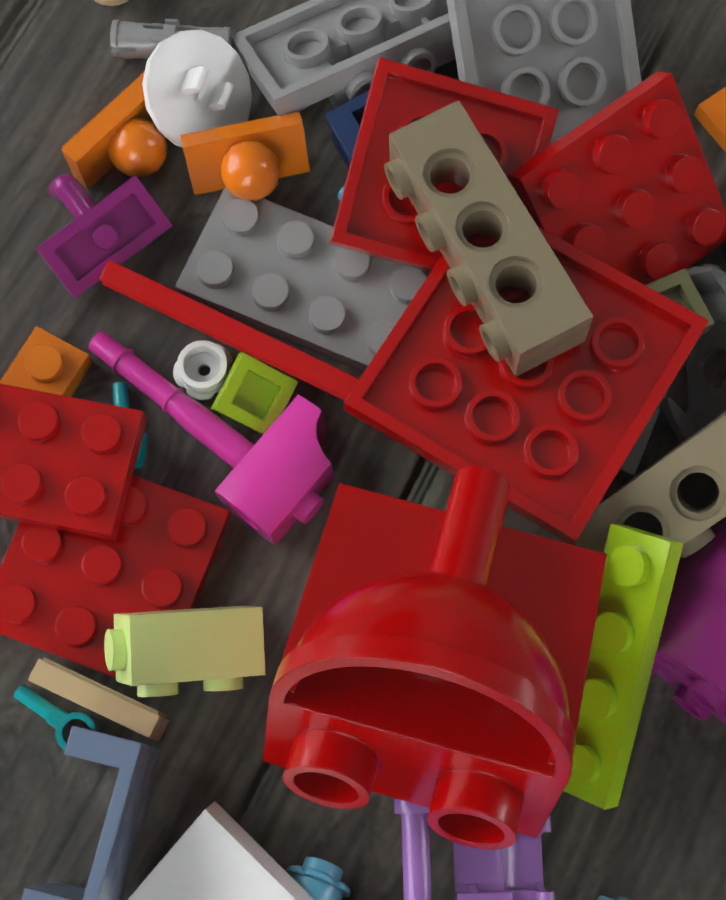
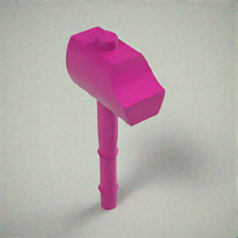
M105 331L98 332L91 339L88 346L89 350L108 364L114 374L119 373L161 406L163 413H169L188 433L234 468L217 487L215 492L221 503L254 531L276 546L297 520L307 524L317 514L324 503V499L319 494L335 477L332 464L322 451L327 428L320 408L302 396L297 395L254 445L207 407L184 394V389L176 388L134 355L133 349L125 348Z

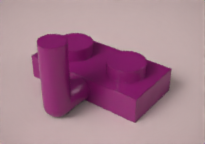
M62 174L50 182L48 192L52 199L63 202L75 219L35 249L72 298H77L100 281V276L108 260L121 265L173 225L137 176H133L94 204L75 177L70 174Z

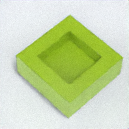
M243 352L238 353L211 409L264 435L284 412L298 381Z

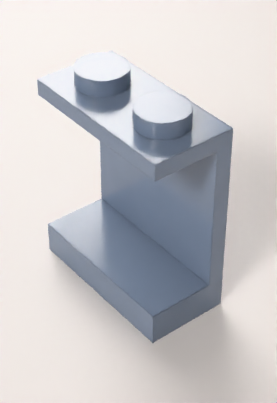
M72 726L64 755L120 768L86 888L59 881L26 887L21 900L122 899L163 750L143 743Z

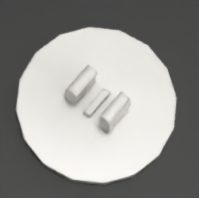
M202 29L176 32L158 43L146 62L142 86L146 109L158 131L174 145L182 147L180 135L248 121L252 102L249 73L238 52L222 37Z

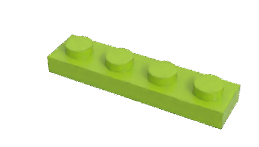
M610 524L604 553L607 554L576 733L572 772L563 790L604 810L618 807L684 544L677 540L622 524Z

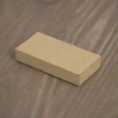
M45 657L43 660L38 659L28 678V681L156 741H160L169 722L166 719L167 715Z

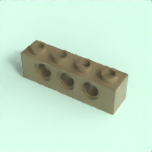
M459 100L390 133V161L384 164L387 179L400 200L409 197L419 215L415 217V222L427 248L431 252L440 249L451 269L447 270V277L459 302L463 306L471 303L484 323L479 326L481 337L494 360L499 362L505 359L513 374L517 377L585 342L593 319L592 313ZM451 182L460 185L463 190L447 194L440 192L435 187L442 183ZM475 234H485L492 237L497 243L490 247L479 248L468 243L466 239ZM506 287H517L524 290L530 296V299L522 303H510L501 298L498 292Z
M726 411L604 497L576 541L575 546L604 553L610 524L625 525L626 519L636 512L653 514L662 525L663 537L683 542L681 552L683 559L709 543L716 536L710 527L726 517ZM691 473H705L716 481L719 492L716 499L709 505L702 507L692 506L681 497L679 483L685 476Z

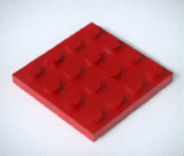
M538 226L593 315L585 342L515 377L505 359L497 362L487 350L479 330V326L484 323L472 303L463 306L455 296L447 277V270L451 268L442 254L345 399L344 407L345 411L454 476L460 469L469 466H483L498 471L510 483L511 490L507 503L509 509L566 543L575 545L706 328L709 320ZM475 234L466 239L468 243L479 248L490 247L497 243L492 237L485 234ZM506 287L498 292L501 298L510 303H522L530 299V296L524 290L517 287Z

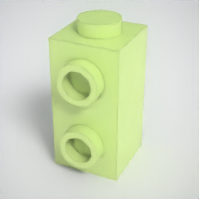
M229 606L114 614V629H107L104 640L107 668L109 671H116V682L137 686L138 697L179 694L178 682L203 680V691L243 689V677L265 675L263 607Z

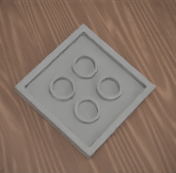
M446 0L459 80L559 109L550 145L556 139L562 138L641 83L631 0Z

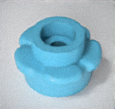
M305 857L302 867L292 865L286 869V872L314 900H341L343 897L350 896V888L341 882L343 870L328 861L315 857Z

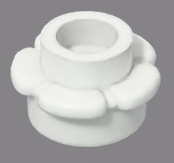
M206 340L192 342L180 352L178 360L174 364L173 376L175 382L179 387H184L187 395L193 399H212L214 394L220 391L231 369L230 365L233 359L229 351L220 344ZM203 366L210 368V373L206 376L199 374V369Z

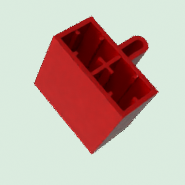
M469 466L460 469L455 474L446 511L339 483L286 648L271 688L268 701L263 761L285 767L283 781L286 786L297 795L323 806L338 809L361 808L368 804L371 792L428 807L427 822L429 826L442 837L464 846L496 850L512 846L516 842L517 833L537 838L565 789L572 772L576 733L607 554L503 527L502 524L511 487L506 477L491 468Z

